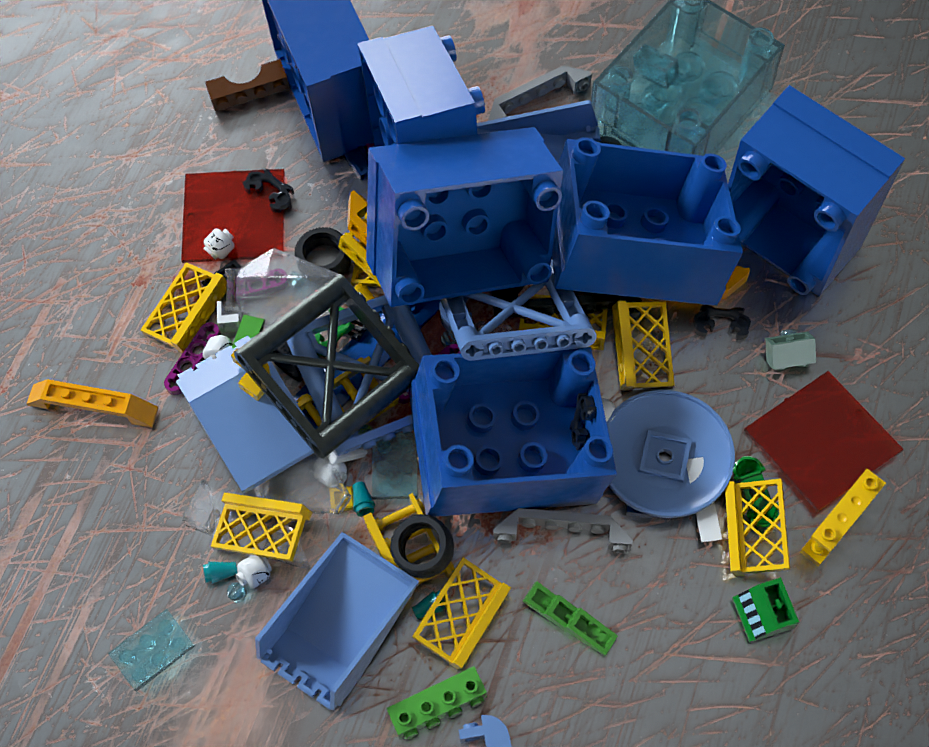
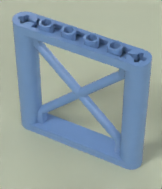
M551 260L550 264L552 274L548 282L538 285L533 284L512 303L484 293L464 295L504 309L478 332L463 296L440 299L461 355L469 361L586 348L595 342L597 335L573 290L555 289L553 260ZM546 286L563 320L522 307V305ZM513 313L553 326L490 334Z
M385 295L366 301L371 309H375L377 312L383 311L386 318L385 325L391 329L393 325L395 326L402 343L407 346L410 351L409 354L419 365L423 355H432L409 305L390 307ZM349 308L340 310L338 326L358 318ZM330 314L315 319L287 340L292 355L319 358L317 355L319 353L327 357V347L318 344L314 335L329 330ZM378 342L369 365L378 366L384 349ZM336 352L335 361L364 364ZM297 365L322 420L325 371L323 368ZM365 374L353 405L367 394L373 377L383 381L388 376ZM334 391L331 422L343 414ZM412 415L361 435L358 432L354 433L335 449L337 456L347 454L362 447L364 450L370 449L376 445L375 442L382 439L384 442L390 441L399 432H403V434L412 432L414 430Z

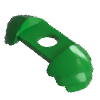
M743 456L733 467V477L735 481L740 480L741 483L763 481L762 472L766 471V469L757 458ZM767 488L763 494L771 499ZM743 489L747 502H749L753 498L750 495V489ZM761 496L752 506L761 512L769 502ZM772 506L765 516L774 522L779 512L776 507ZM751 508L746 513L751 523L758 516ZM761 518L755 526L769 527L771 524Z

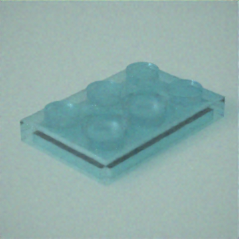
M414 432L407 434L397 433L395 434L396 437L390 441L384 442L382 439L375 442L376 445L372 447L373 500L409 499V494L413 493L415 499H418L417 447Z
M166 608L108 654L131 687L137 692L195 646Z

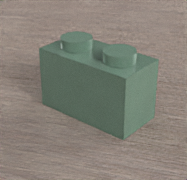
M808 331L765 338L766 360L773 370L784 371L788 367H807L809 364L816 363L815 338Z

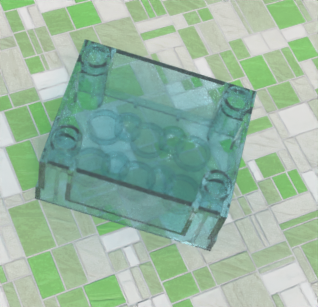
M669 0L593 82L591 103L598 121L597 127H599L600 136L613 137L622 146L701 156L709 153L716 154L772 90L785 45L774 39L773 33L763 27L756 28L710 0Z

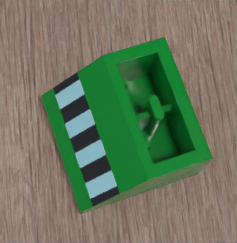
M781 577L758 584L732 597L749 643L792 630L799 623Z

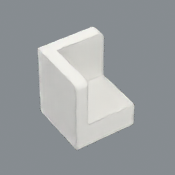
M217 301V324L221 333L237 332L242 321L241 307L224 308L222 301Z

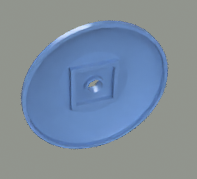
M672 390L644 392L620 404L606 422L610 442L613 446V457L617 475L609 484V487L623 502L642 513L662 518L692 515L707 508L716 501L730 481L735 463V450L731 434L722 418L709 405L696 397ZM667 452L670 454L671 459L663 461L660 459L659 454ZM703 457L704 464L701 474L695 481L690 483L687 461L688 459Z

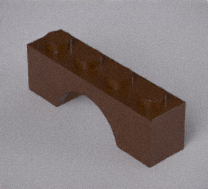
M280 59L261 64L259 74L253 80L246 83H234L224 76L205 82L215 112L290 89Z

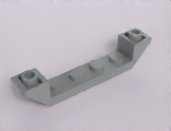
M561 66L494 99L488 121L507 117L505 113H509L521 105H526L531 100L542 97L555 88L562 87L565 83L574 94L585 91L591 86L592 73L587 70Z
M518 508L499 523L493 531V539L498 540L500 543L516 541L518 524H522L523 527L534 528L536 525L545 526L546 529L557 530L559 527L568 528L569 531L579 532L582 529L591 530L592 533L602 534L607 531L608 549L613 550V552L626 553L631 551L633 545L631 537L611 516Z

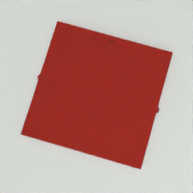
M268 169L275 178L285 183L284 169ZM263 170L185 174L182 263L284 258V210L281 213H275L270 209L269 205L271 204L269 196L273 192L279 193V190L270 183L264 182V189L257 194L256 189L251 188V194H248L243 186V181L246 180L250 172L258 171L263 173ZM214 229H220L221 231L226 229L234 236L232 241L235 247L224 259L217 258L215 260L203 249L205 247L204 239Z
M829 371L789 398H785L782 403L744 429L817 512L847 492L866 469L874 472L903 451V448Z

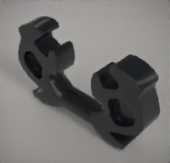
M264 167L262 168L263 173L258 171L250 172L246 180L243 181L244 189L248 194H251V188L256 189L258 194L264 189V182L270 183L279 190V193L273 192L269 196L270 209L275 213H281L282 210L291 205L289 193L294 194L292 186L282 183L273 176L271 171Z
M701 305V312L694 316L695 333L699 336L705 337L708 332L707 328L713 332L715 320L711 318L718 316L729 317L734 320L730 322L729 333L731 334L733 330L737 331L736 339L748 337L751 320L743 314L744 308L725 309Z
M578 393L574 418L570 424L572 444L576 447L577 451H581L586 443V436H588L587 429L582 428V420H592L596 417L597 412L593 396H587V393Z

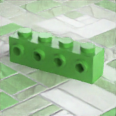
M475 666L386 709L399 738L405 737V740L418 735V730L426 726L427 729L439 725L441 723L440 719L446 716L453 718L463 712L462 709L469 705L473 708L485 702L484 698L487 697V692Z

